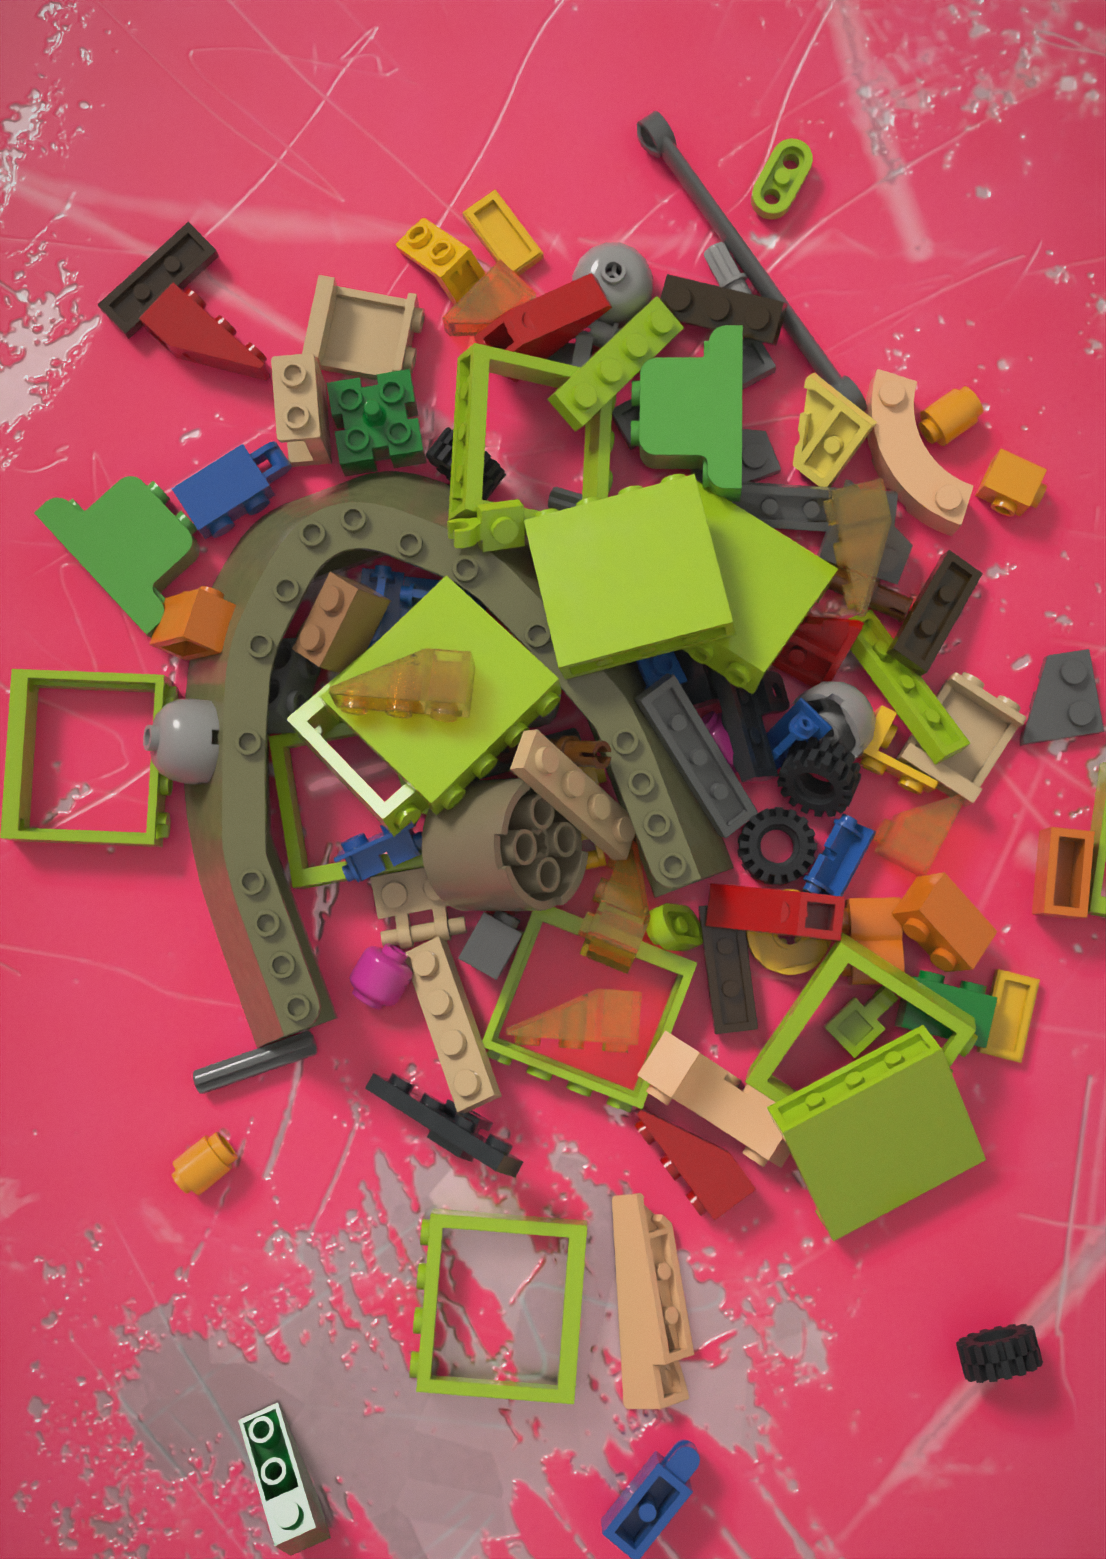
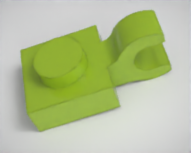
M519 499L477 505V517L457 518L447 521L448 538L454 539L455 548L471 547L478 542L482 552L525 546L524 505Z
M881 986L864 1005L857 998L853 997L823 1027L853 1058H856L885 1030V1027L877 1019L898 1000V997L885 986Z

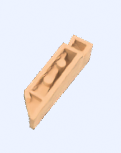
M641 1193L617 1195L612 1198L623 1404L627 1409H663L689 1399L679 1360L694 1355L673 1226L664 1215L653 1214L644 1205V1196Z

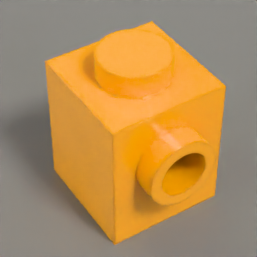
M1001 448L992 458L975 496L992 503L991 508L1006 516H1014L1016 514L1021 516L1030 506L1036 508L1040 503L1047 488V485L1041 483L1047 469Z

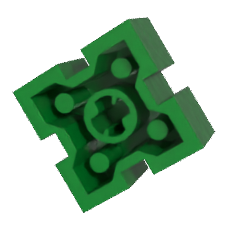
M410 369L376 374L378 385L363 387L360 377L327 383L333 420L337 429L345 428V430L335 431L339 463L345 477L378 471L376 461L391 459L394 468L427 463L418 418L409 419V417L418 416Z

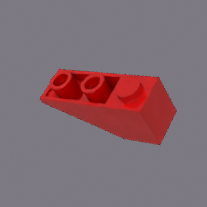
M590 273L505 311L475 335L474 339L477 344L547 359L610 310L612 306L594 274ZM506 377L516 383L520 380L511 377Z
M172 283L139 317L147 332L178 359L265 381L271 377L264 364L267 361L266 356L251 342L244 346L234 337L237 331L221 315H218L215 319L204 310L207 304L191 288L184 292L175 283Z
M710 883L705 926L832 942L841 941L845 897Z
M638 1108L635 1110L640 1120L634 1126L648 1145L657 1141L666 1154L660 1159L661 1163L675 1181L681 1176L692 1189L686 1194V1197L700 1216L708 1211L715 1221L756 1190L726 1149L645 1109Z

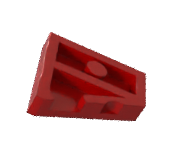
M806 616L772 663V666L811 687L824 681H832L862 630L864 622L852 619Z

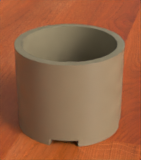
M521 778L471 781L464 788L466 790L464 797L452 809L447 810L444 808L436 816L431 808H429L422 832L423 864L432 888L450 907L461 911H542L556 905H564L573 897L580 886L588 859V852L582 851L581 831Z

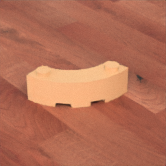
M877 369L869 383L866 395L867 410L864 411L877 422L867 436L873 458L871 461L886 489L898 493V500L906 507L905 510L925 525L952 536L962 525L974 486L961 481L944 470L924 446L914 415V397L918 381Z
M665 1030L637 1074L650 1083L646 1092L666 1105H669L670 1101L674 1099L746 1145L742 1153L764 1167L769 1160L775 1165L782 1167L790 1151L767 1110L768 1106L776 1102L746 1084L743 1091L738 1089L742 1080Z

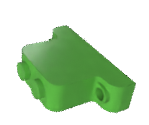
M724 325L716 328L710 335L709 341H704L703 357H656L647 360L641 367L640 380H632L631 395L632 406H640L639 421H631V446H639L642 462L647 467L653 469H701L702 487H708L714 494L724 497L729 501L740 502L742 491L743 325Z
M134 476L120 479L85 511L73 498L67 501L66 499L56 497L46 501L34 514L148 637L152 638L153 632L164 614L163 603L165 597L161 594L162 591L193 564L199 556V543L192 535L198 530L182 511L174 515L165 506L170 498L154 481L146 485L141 479Z

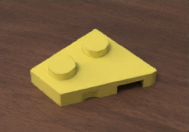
M812 373L805 380L804 388L807 389L804 412L800 413L798 425L800 439L795 446L792 466L816 485L831 487L877 422L821 377Z

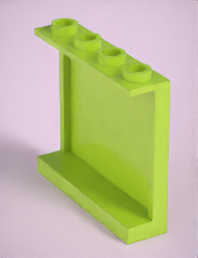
M673 474L662 479L659 484L644 488L640 485L629 486L620 490L618 495L604 499L599 497L585 498L577 502L574 507L560 511L554 508L544 509L537 512L534 518L524 520L558 668L565 680L736 635L695 474L688 476Z
M697 481L736 635L682 650L687 652L695 661L706 664L726 677L734 686L742 687L749 693L754 694L763 676L812 607L822 599L838 568L728 499L714 494L708 487H702V483Z
M446 575L319 697L326 710L337 721L342 720L429 804L432 812L437 816L444 808L450 810L456 806L466 793L464 788L476 776L479 779L485 777L495 767L498 761L496 757L507 746L513 748L518 745L523 732L529 730L527 727L539 715L545 717L552 712L561 699L559 695L562 692L559 678Z
M924 1025L767 1107L816 1207L815 1212L833 1241L986 1160L944 1052Z

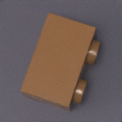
M329 572L292 649L318 667L340 673L367 650L391 600L361 582Z

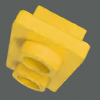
M426 218L420 219L396 243V247L402 254L435 276L450 301L461 310L491 282L469 247Z
M881 705L874 712L876 718L874 736L859 757L862 759L860 765L877 775L883 776L885 771L900 779L898 782L900 787L914 794L921 795L922 791L927 793L934 791L939 783L937 780L878 751L880 746L884 749L888 748L898 729L897 726L892 724L897 712Z

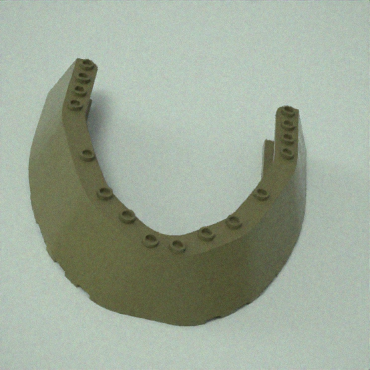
M399 471L365 474L283 504L262 516L241 537L212 588L221 591L225 595L224 600L236 605L229 622L222 652L189 660L185 699L212 701L219 720V730H212L211 744L219 745V754L215 771L210 781L196 785L184 783L190 839L199 882L210 917L257 1048L338 1018L271 835L270 734H267L271 675L278 648L310 585L313 582L327 578L329 572L338 574L388 555L442 578L447 575L454 583L477 598L526 649L559 678L561 689L586 717L594 740L606 741L611 747V752L599 753L600 756L611 757L610 764L605 769L619 805L628 812L635 830L633 843L654 898L734 868L723 838L715 831L634 700L646 687L636 661L565 680L558 668L528 537L525 535V546L482 552L478 542L471 547L455 548L454 539L448 538L447 530L450 485L429 477Z

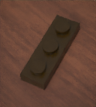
M188 221L97 305L129 339L143 326L139 317L172 283H175L183 290L219 257L218 252Z
M669 274L666 276L660 298L681 323L715 330L724 325H743V338L775 346L778 342L788 304L782 301Z
M951 550L942 554L886 653L918 676L927 673L983 573Z
M708 905L699 906L698 911L714 1034L758 1029L746 932L705 926Z

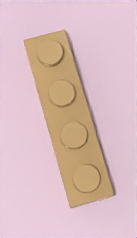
M539 730L524 731L510 770L612 860L627 859L635 836V830L628 812Z
M438 936L405 952L408 955L405 962L413 971L412 982L457 1112L467 1113L501 1097V1092L448 942Z

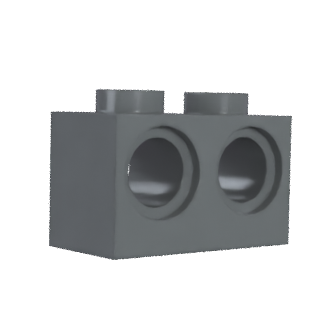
M283 638L277 651L271 675L267 734L296 733L287 721V718L312 697L317 678L320 675V667L292 649L297 638Z
M488 911L483 912L458 959L497 980L524 934V931L517 928L520 920L505 911H495L494 914Z

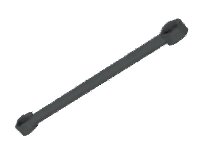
M653 111L638 121L636 124L637 138L641 147L656 158L662 157L720 240L726 244L729 252L743 272L747 274L748 279L761 297L788 304L782 326L817 375L862 411H866V401L857 385L848 376L844 375L842 377L679 151L676 146L674 133L665 118L658 111Z

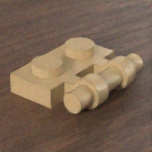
M424 867L370 877L378 919L395 916L396 929L380 932L383 947L386 943H390L394 946L399 945L400 949L414 947V942L431 940L438 936L445 941H449L453 935L467 933L464 916L448 918L446 907L449 905L432 888ZM432 909L434 922L411 926L409 913Z

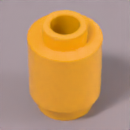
M964 386L959 390L954 388L920 412L921 422L918 426L928 442L931 444L937 442L939 445L945 446L978 422V417L984 412L983 406L977 395L969 387Z
M216 1131L210 1137L208 1135L203 1136L175 1159L173 1166L176 1171L171 1175L183 1192L188 1194L193 1191L195 1194L201 1195L233 1168L232 1163L238 1159V1155L227 1139Z

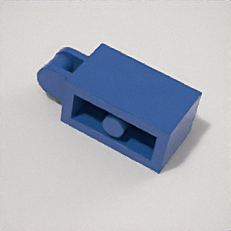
M276 441L265 444L251 454L241 444L171 489L205 539L210 536L217 538L229 532L235 526L234 521L247 513L255 515L264 510L270 504L269 499L275 496L269 484L290 471L292 465ZM268 459L272 467L261 473L257 465Z
M679 1440L665 1457L658 1451H655L602 1517V1534L631 1559H640L693 1493L690 1477L700 1463L695 1444L689 1440Z

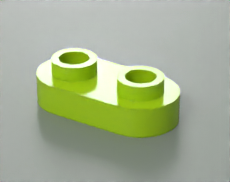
M790 138L781 141L774 148L754 184L751 194L752 207L759 216L765 219H778L784 216L790 209L810 172L813 162L811 149L805 142ZM788 160L794 161L797 164V168L787 169L783 163ZM773 195L778 199V203L768 204L764 197Z
M665 903L649 911L645 928L653 944L660 945L665 950L688 951L703 943L699 920L688 906Z

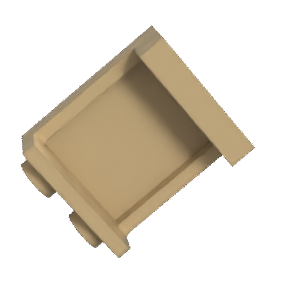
M318 275L302 354L314 353L320 370L377 380L376 374L410 369V372L413 373L417 348L412 347L414 332L421 333L425 309L419 308L418 296L414 293H408L407 299L350 289L337 286L334 277Z
M314 353L272 357L276 434L279 442H287L288 461L292 467L332 464L326 383Z
M954 672L946 679L936 697L971 744L962 752L935 765L913 734H911L897 755L896 760L937 780L939 783L936 789L966 807L975 802L982 791L980 786L1015 731L1023 726L1027 717L1019 712L1021 707L1013 700L1003 695H999L996 698L983 689L985 684L977 677L967 672H963L962 675Z

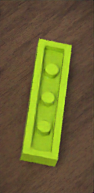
M656 296L547 400L576 432L641 370V367L647 360L654 358L684 327L660 298Z
M870 609L849 618L864 622L862 630L850 651L861 663L874 684L886 697L899 718L902 719L933 763L937 765L962 752L971 744L923 678L886 653L893 638L874 612Z

